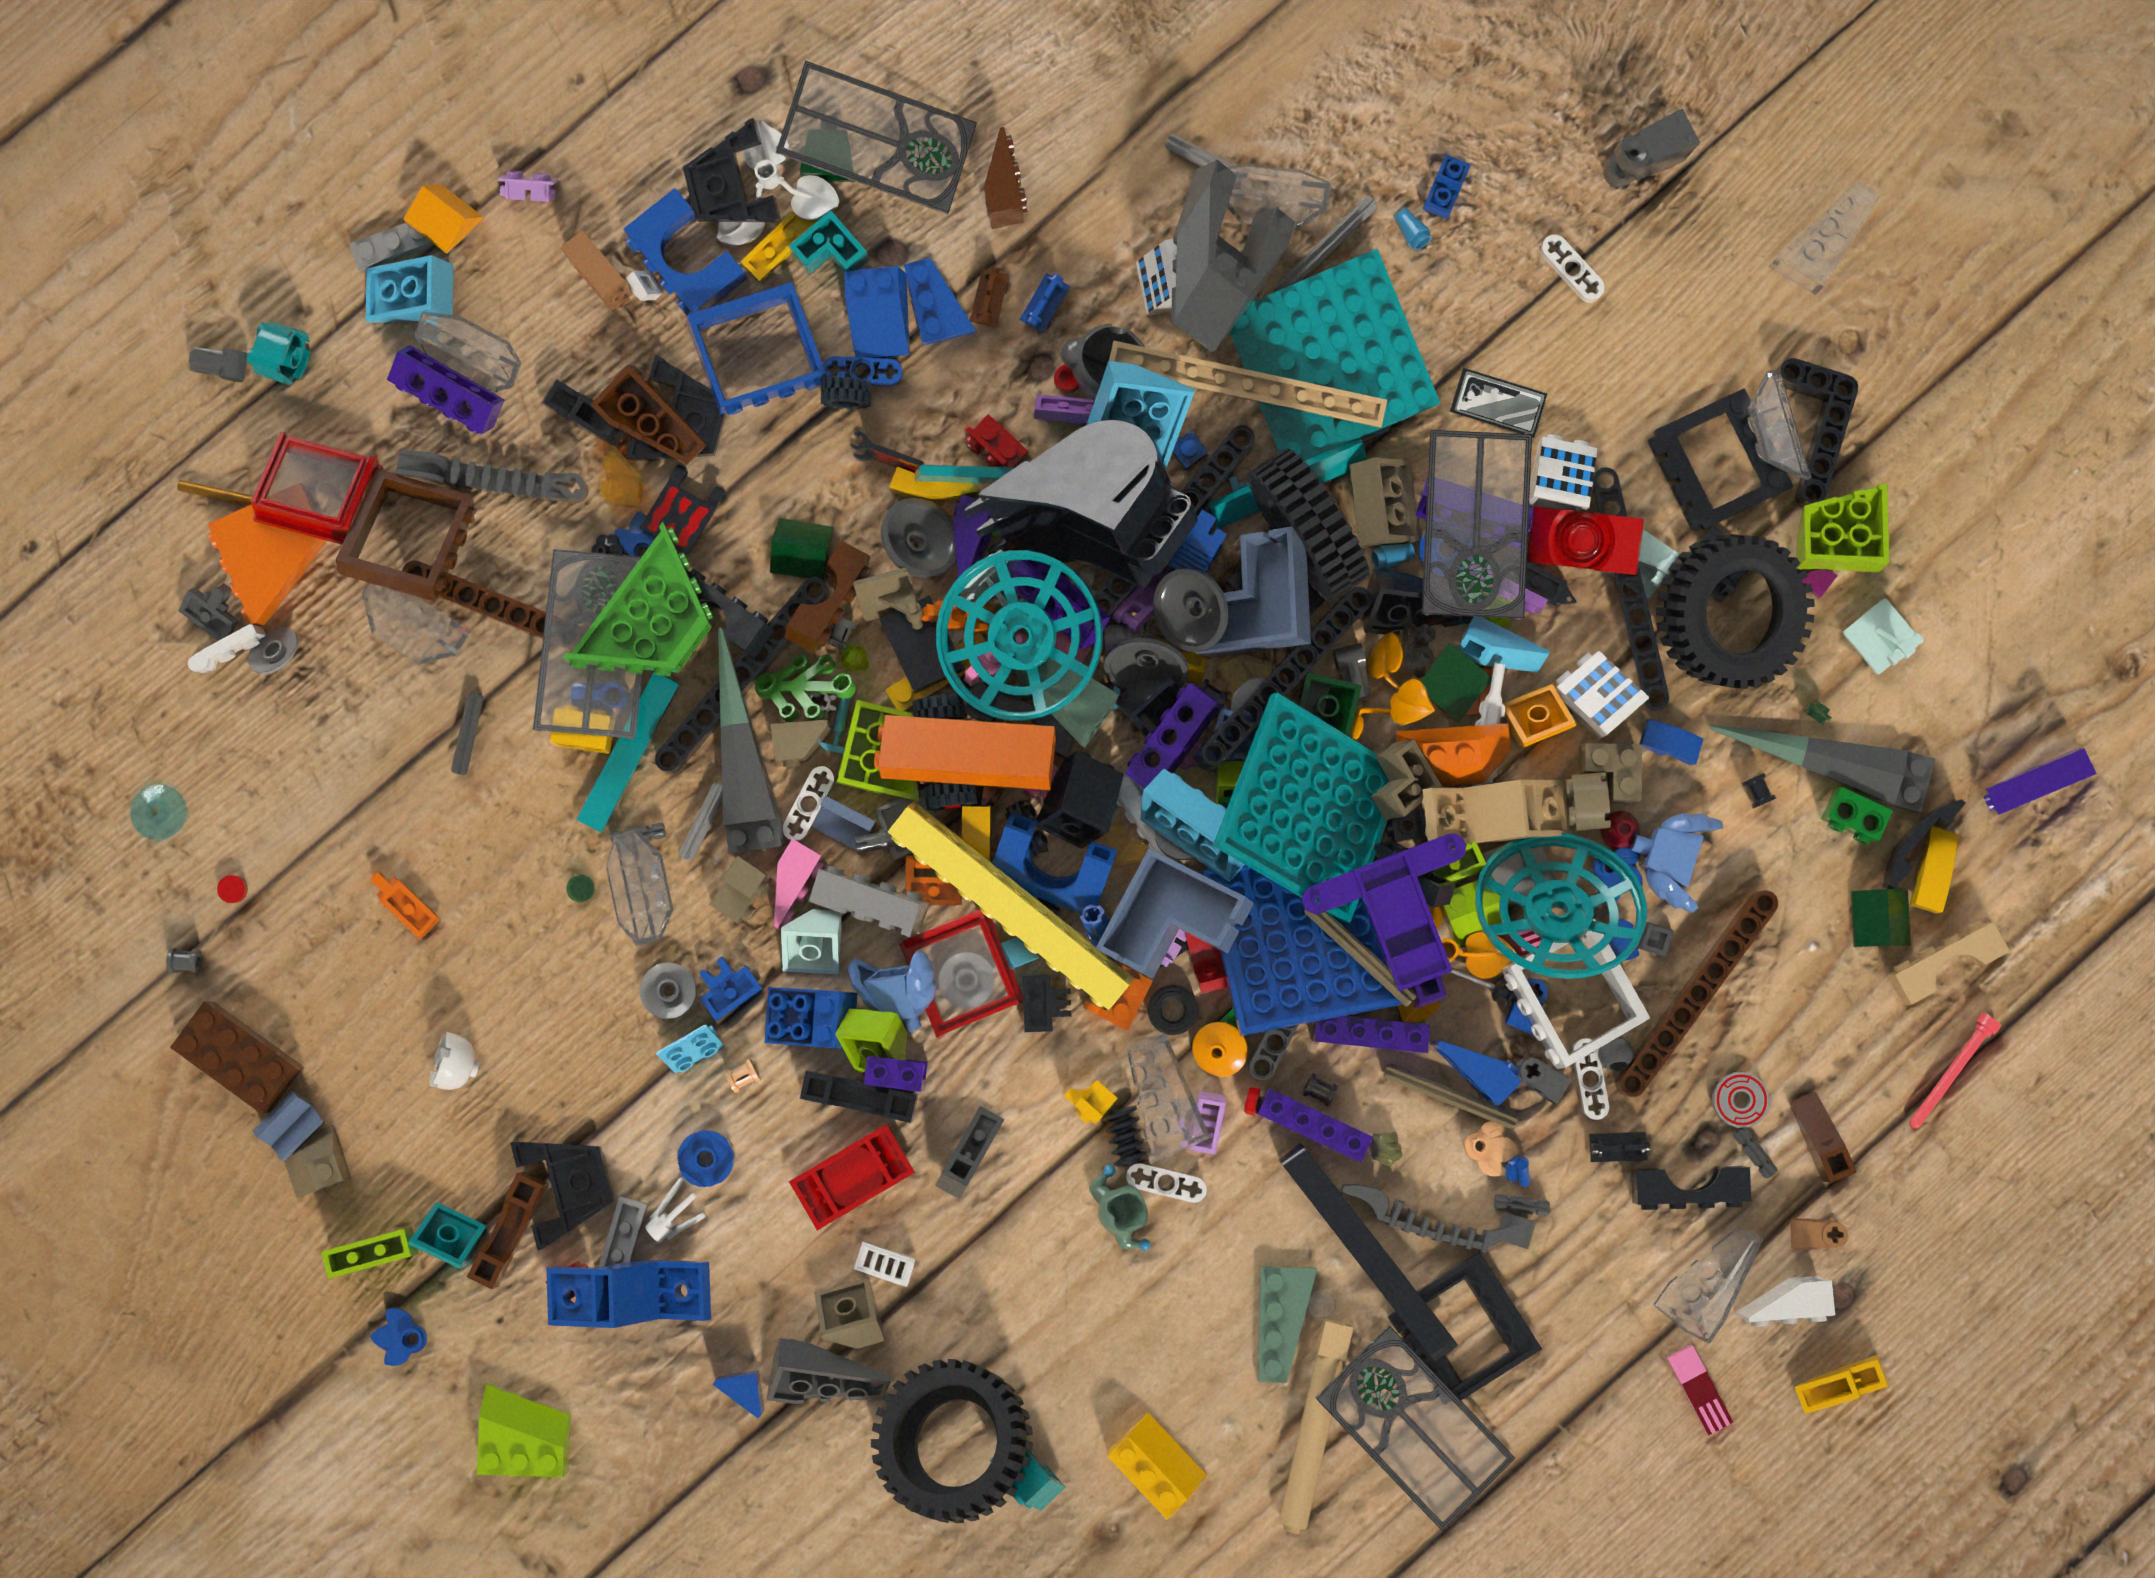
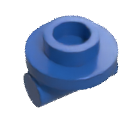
M1522 1155L1510 1159L1506 1165V1178L1511 1182L1518 1180L1522 1187L1529 1186V1160Z

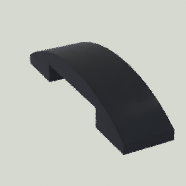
M1961 799L1939 806L1925 814L1907 830L1893 850L1887 864L1883 882L1884 888L1895 889L1913 868L1905 861L1909 853L1934 823H1937L1939 826L1948 825L1966 802Z

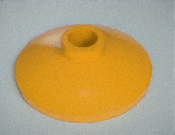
M1209 1023L1197 1032L1193 1040L1192 1050L1195 1061L1202 1070L1210 1075L1217 1077L1233 1075L1243 1067L1247 1060V1041L1244 1036L1239 1035L1238 1028L1229 1023ZM1214 1048L1221 1049L1222 1056H1216L1213 1051Z

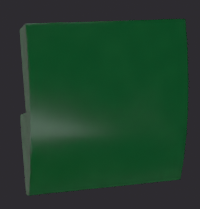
M1448 643L1421 682L1427 690L1429 700L1436 704L1438 709L1459 723L1492 678L1461 651Z

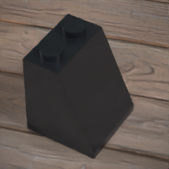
M1075 751L1063 760L1036 819L1038 821L1036 827L1081 849L1086 847L1091 841L1094 842L1110 831L1124 774L1115 770L1112 765L1101 763L1091 758L1088 753Z

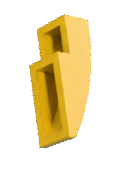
M900 467L896 468L889 486L892 493L908 498H921L929 501L961 500L962 495L973 498L977 497L980 493L979 486L972 483L915 481V473Z
M962 806V840L990 862L991 807Z
M1934 826L1929 829L1914 879H1916L1909 905L1935 914L1943 913L1953 874L1958 834Z
M1875 1355L1795 1385V1390L1804 1414L1860 1398L1862 1394L1888 1387L1889 1380L1879 1355Z

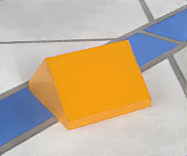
M441 184L422 186L404 217V222L446 254L483 220L481 214Z
M1553 683L1503 703L1505 706V718L1509 724L1515 744L1522 747L1529 746L1576 726L1575 720Z

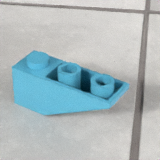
M1473 616L1457 648L1469 659L1480 665L1494 667V663L1506 664L1505 668L1537 673L1550 653L1549 650L1480 616Z

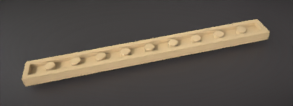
M1113 341L1109 361L1138 365L1189 387L1378 428L1382 427L1387 404L1386 399Z

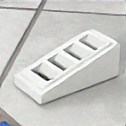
M862 1242L854 1269L907 1287L917 1258ZM868 1250L874 1252L869 1267L864 1266ZM879 1254L884 1255L880 1270L875 1269ZM889 1258H893L895 1261L891 1273H886ZM900 1261L905 1262L901 1277L896 1276Z

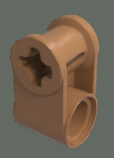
M1790 1219L1792 1249L1838 1248L1843 1246L1848 1239V1232L1845 1226L1834 1220ZM1832 1228L1837 1230V1235H1833L1832 1238L1827 1236V1232H1831Z

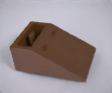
M1004 127L999 129L984 185L985 202L992 229L1023 223V213L1028 212L1024 188L1018 189L1021 186L1018 162H1012L1015 160L1012 136H1006Z

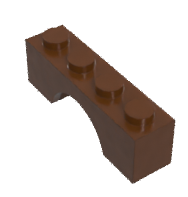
M841 540L829 558L825 575L833 584V595L828 600L819 604H800L787 624L785 638L812 653H815L819 645L824 647L831 635L829 629L832 624H839L845 612L843 610L846 602L851 604L856 596L853 582L868 578L871 572V568L868 567L870 555Z
M524 1171L516 1174L504 1199V1206L500 1217L488 1240L478 1252L467 1278L490 1289L499 1287L549 1183Z

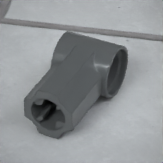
M193 347L189 355V370L196 373L216 375L229 381L244 382L248 353L234 349L218 351Z
M1361 643L1333 649L1335 665L1338 673H1341L1342 681L1362 685L1359 700L1372 696L1365 670L1366 658Z

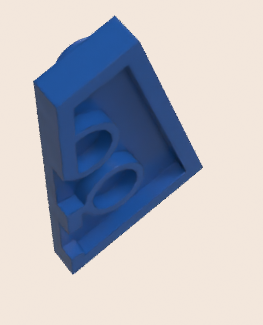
M931 258L904 264L923 346L976 333L975 328Z

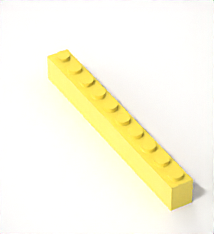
M913 801L908 805L889 829L888 833L892 835V840L897 845L907 847L914 853V857L918 862L932 867L942 881L950 882L958 888V893L968 901L972 900L979 905L981 912L985 916L999 921L1005 932L1020 938L1030 952L1038 953L1046 959V964L1056 972L1061 971L1066 975L1069 983L1075 988L1083 989L1090 995V999L1097 1006H1104L1109 1010L1132 982L1134 977L1104 953L1097 950L1087 939L917 802Z

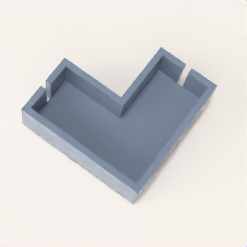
M1292 526L1268 530L1269 534L1262 531L1240 535L1243 590L1223 593L1228 606L1226 630L1215 645L1194 653L1211 659L1311 643L1306 548Z
M1148 848L1096 949L1153 979L1179 929L1228 954L1239 933V930L1235 928L1236 925L1242 926L1254 903L1247 897Z

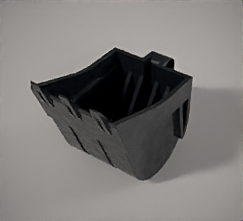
M1118 420L1099 421L1076 430L1031 462L1024 461L979 493L980 498L964 510L967 517L986 510L992 518L976 529L979 537L998 530L1000 531L1003 538L987 550L989 555L995 554L999 550L1006 552L1008 550H1027L1032 548L1038 553L1046 554L1060 561L1081 563L1102 569L1142 589H1145L1154 575L1160 573L1166 567L1198 521V516L1190 498L1174 489L1149 435L1134 424Z

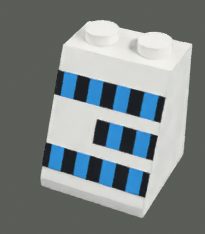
M1173 239L1164 240L1136 262L1146 316L1171 312L1172 288L1176 287V273L1172 271L1173 260L1177 256V245L1173 243Z
M1549 434L1547 437H1542L1538 442L1530 480L1529 507L1542 506L1585 512L1590 506L1597 448L1590 447L1591 444L1586 441L1575 440L1574 443L1563 441V437Z
M1600 651L1594 655L1588 652L1576 662L1579 666L1578 669L1572 674L1567 670L1555 681L1558 684L1555 689L1564 704L1596 740L1608 735L1649 699L1646 693Z

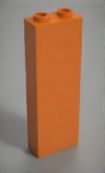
M885 715L884 725H879L878 742H881L880 751L875 752L874 766L879 768L880 776L883 779L1050 790L1056 743L1055 726Z

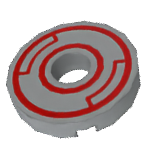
M1732 1072L1722 1077L1712 1093V1107L1717 1117L1726 1124L1736 1128H1747L1759 1123L1767 1114L1770 1105L1769 1092L1764 1082L1756 1075L1747 1072ZM1738 1092H1744L1748 1098V1102L1743 1108H1738L1734 1104V1096Z

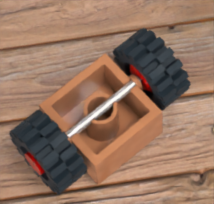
M959 694L935 695L916 699L912 702L914 717L951 720L965 718L963 698ZM920 781L922 787L927 786L924 787L926 807L929 811L960 808L977 804L975 785Z

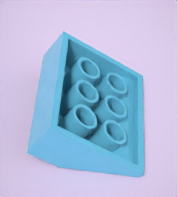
M1108 361L1087 425L1105 420H1118L1136 425L1149 435L1166 470L1195 391L1189 386L1138 365Z

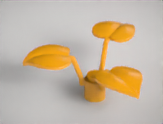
M1392 632L1384 635L1371 650L1368 658V670L1371 676L1375 678L1384 676L1398 692L1394 693L1390 699L1391 709L1364 707L1356 709L1350 738L1355 741L1362 733L1364 722L1361 714L1363 713L1391 714V718L1395 723L1405 725L1418 721L1435 711L1429 700L1427 690L1421 681L1410 679L1400 686L1392 679L1390 673L1396 672L1400 668L1403 658L1399 638Z
M1428 905L1435 926L1438 928L1442 922L1443 913L1441 907L1433 908ZM1476 932L1468 936L1465 942L1467 951L1459 949L1457 943L1452 939L1441 940L1449 963L1457 955L1467 957L1466 967L1468 971L1481 979L1495 977L1502 972L1501 969L1511 962L1491 943L1484 932ZM1496 935V937L1507 948L1516 953L1515 950L1511 947V945H1509L1504 939ZM1442 1001L1416 1009L1413 1002L1408 1006L1402 1004L1397 1005L1403 1022L1416 1023L1432 1016L1439 1009Z

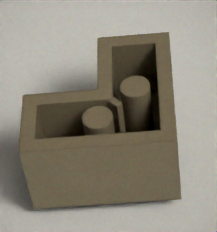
M1414 739L1395 742L1376 757L1390 782L1371 796L1385 820L1405 817L1422 803L1423 789L1440 788L1442 786Z
M1585 743L1580 746V774L1605 772L1607 775L1609 802L1636 803L1642 800V744Z
M737 856L723 876L722 880L724 883L709 905L738 924L743 920L747 922L756 909L753 905L758 897L763 899L772 886L769 883L771 877L745 859Z

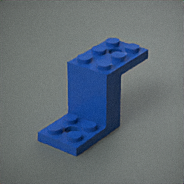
M639 1260L599 1268L558 1266L546 1268L548 1325L618 1328L657 1319L696 1321L711 1319L709 1261ZM682 1284L687 1288L686 1297L681 1292ZM571 1290L575 1293V1303L570 1298Z

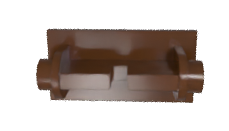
M989 267V270L981 269L970 322L997 328L1009 274L1001 273L997 267Z

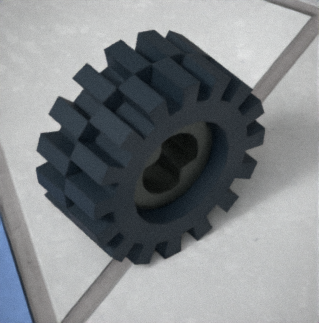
M840 376L824 378L821 386V404L831 408L838 407V409H866L871 404L872 383L855 377L853 379L850 377L841 378Z

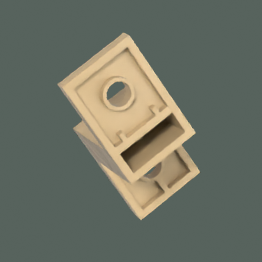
M1520 779L1466 788L1423 789L1422 805L1425 810V834L1428 841L1451 833L1462 837L1465 845L1467 843L1472 844V841L1477 844L1530 837L1561 836L1562 833L1570 834L1564 780Z

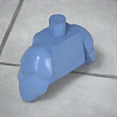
M1681 813L1665 820L1660 829L1653 830L1650 839L1636 834L1631 850L1645 855L1642 868L1647 870V883L1658 898L1665 899L1674 908H1681L1691 913L1699 908L1696 902L1682 889L1689 885L1704 837L1703 835L1693 833L1723 829L1721 820L1710 818L1706 814L1691 815L1689 813Z
M920 950L916 951L908 966L879 970L875 966L868 965L859 959L851 961L848 967L851 986L861 996L863 1003L873 1011L897 1013L907 1032L915 1031L922 1026L918 1015L929 1007L937 988V983L934 979L933 962L929 960L926 953Z

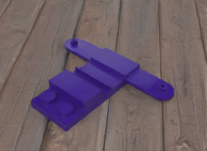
M1451 833L1392 854L1310 886L1303 893L1302 904L1308 912L1320 914L1363 898L1371 919L1370 922L1377 935L1376 940L1385 964H1388L1397 990H1405L1452 971L1417 876L1461 859L1466 851L1465 842L1459 835Z

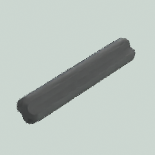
M469 693L467 695L451 771L455 774L466 775L468 772L484 699L479 694Z

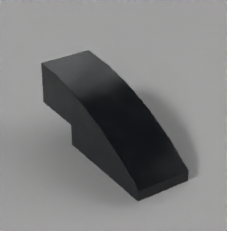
M558 379L554 380L540 403L613 447H616L624 434V431L608 424L590 405L593 402L592 399L578 393Z
M1392 840L1375 843L1374 850L1380 859L1408 849ZM1434 870L1417 876L1428 905L1435 908L1450 904L1456 883L1433 873Z

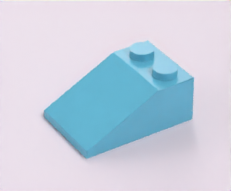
M430 255L367 268L366 322H432L453 318V264Z

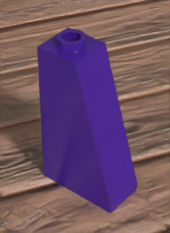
M2079 747L1985 788L1988 794L1983 796L1989 810H1996L1997 814L2000 815L2096 774V771L2085 748Z

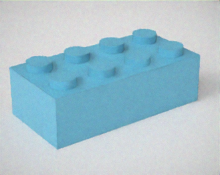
M1163 769L1143 790L1140 815L1142 822L1228 882L1245 865L1213 846L1226 812L1224 806L1216 805L1206 798L1202 791L1193 789L1184 783L1180 776L1174 773L1171 774L1166 769Z

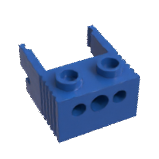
M1201 510L1196 525L1167 564V572L1170 573L1180 568H1195L1205 573L1207 572L1223 546L1227 535L1218 528L1213 535H1210L1214 529L1212 525L1216 520L1214 516Z

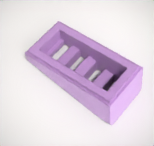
M1198 1091L1188 1150L1216 1155L1226 1106L1225 1095ZM1203 1103L1218 1106V1109L1203 1106ZM1201 1113L1216 1116V1120L1200 1117ZM1198 1126L1213 1127L1214 1132L1198 1129ZM1196 1136L1211 1138L1212 1143L1197 1141Z

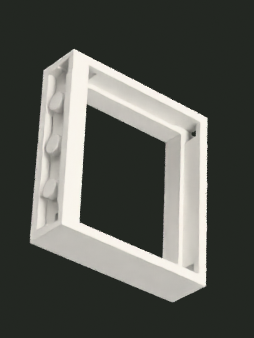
M1587 931L1582 939L1587 948L1590 949L1604 937V934ZM1553 942L1549 952L1553 953L1568 943ZM1609 944L1593 956L1600 965L1616 958ZM1529 953L1522 958L1532 962L1535 955ZM1513 962L1501 969L1507 981L1506 986L1509 990L1514 991L1518 999L1517 1005L1523 1015L1528 1016L1532 1024L1531 1031L1533 1035L1543 1043L1546 1049L1545 1056L1551 1060L1556 1069L1570 1066L1650 1019L1622 966L1619 964L1615 968L1602 973L1628 1020L1568 1054L1522 972L1525 968Z

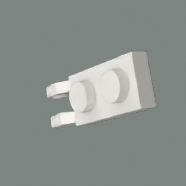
M249 624L194 654V656L189 658L188 668L193 670V672L208 673V671L216 669L217 662L223 663L233 659L237 651L243 648L248 650L257 646L260 643L259 640L267 635L263 627Z

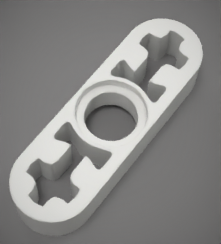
M1559 235L1548 236L1540 248L1543 259L1581 300L1587 303L1597 301L1604 292L1602 279L1563 237ZM1549 243L1552 246L1555 244L1559 245L1558 253L1562 257L1565 253L1569 255L1564 258L1561 264L1558 263L1561 257L1556 252H1548ZM1568 262L1577 263L1580 268L1579 274L1575 276L1567 274L1565 264ZM1584 273L1587 275L1584 281L1589 286L1592 284L1596 285V294L1593 292L1587 294L1585 292L1587 285L1583 281L1579 285L1576 283Z
M819 766L810 772L783 824V833L789 840L794 839L799 842L804 840L809 834L822 808L820 805L824 797H828L835 784V776L829 768ZM823 772H826V778L829 780V783L827 785L822 784L818 790L824 793L823 796L820 798L816 793L807 791L809 786L814 789L817 786L816 774L822 775ZM807 796H812L817 801L815 810L811 812H805L801 807L803 798ZM797 810L803 816L811 817L808 823L804 819L800 824V827L803 829L802 834L796 833L795 836H791L792 830L789 829V825L791 823L796 824L800 818L799 816H794Z
M1587 1038L1578 1039L1573 1043L1571 1052L1582 1047L1583 1043L1587 1044L1592 1040ZM1597 1049L1588 1054L1589 1063L1595 1061V1067L1586 1066L1580 1069V1063L1586 1064L1584 1057L1573 1063L1582 1112L1586 1117L1594 1120L1604 1118L1609 1112L1602 1065L1598 1059ZM1587 1071H1593L1597 1074L1598 1081L1593 1087H1587L1583 1083L1582 1078ZM1600 1089L1601 1094H1595V1099L1597 1103H1602V1108L1598 1109V1114L1595 1115L1594 1111L1588 1109V1106L1593 1104L1592 1095L1585 1096V1091L1594 1092Z
M1139 1163L1131 1165L1126 1172V1179L1129 1185L1139 1190L1196 1203L1201 1201L1207 1192L1206 1184L1201 1178ZM1138 1168H1142L1143 1174L1151 1176L1152 1170L1157 1171L1153 1180L1154 1188L1147 1187L1150 1183L1147 1180H1141L1140 1184H1136L1135 1178L1131 1177V1172H1137ZM1168 1174L1174 1178L1175 1183L1171 1190L1163 1191L1159 1188L1158 1180L1162 1175ZM1179 1177L1185 1178L1182 1183L1184 1185L1191 1186L1193 1181L1198 1182V1187L1202 1189L1201 1193H1196L1195 1197H1190L1189 1191L1181 1189V1195L1175 1194L1179 1187Z

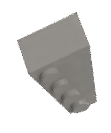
M828 865L827 869H818L809 902L840 913L852 912L851 916L862 921L873 922V920H877L879 927L888 930H899L901 928V934L907 937L920 934L929 906V901L923 900V894L910 890L907 891V894L896 891L897 886L881 882L879 886L870 883V877L857 873L854 874V877L843 874L844 869Z

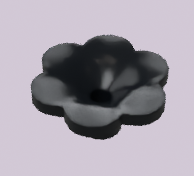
M601 534L597 537L596 544L592 547V554L622 556L624 554V547L619 544L617 535L610 534L607 536Z

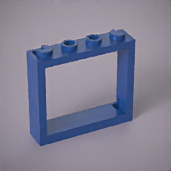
M792 282L687 314L686 324L720 415L724 413L735 415L743 411V407L752 404L754 407L763 406L769 403L771 398L780 396V399L793 396L796 390L803 388L813 390L822 385L821 382L825 378L826 372ZM787 303L812 373L725 400L700 330Z

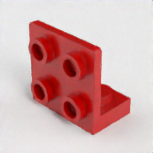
M989 414L974 429L969 425L964 428L965 441L967 442L965 445L976 456L981 453L987 460L986 465L988 467L1015 468L1029 453L1021 443Z
M1185 932L1196 981L1201 993L1228 987L1220 950Z

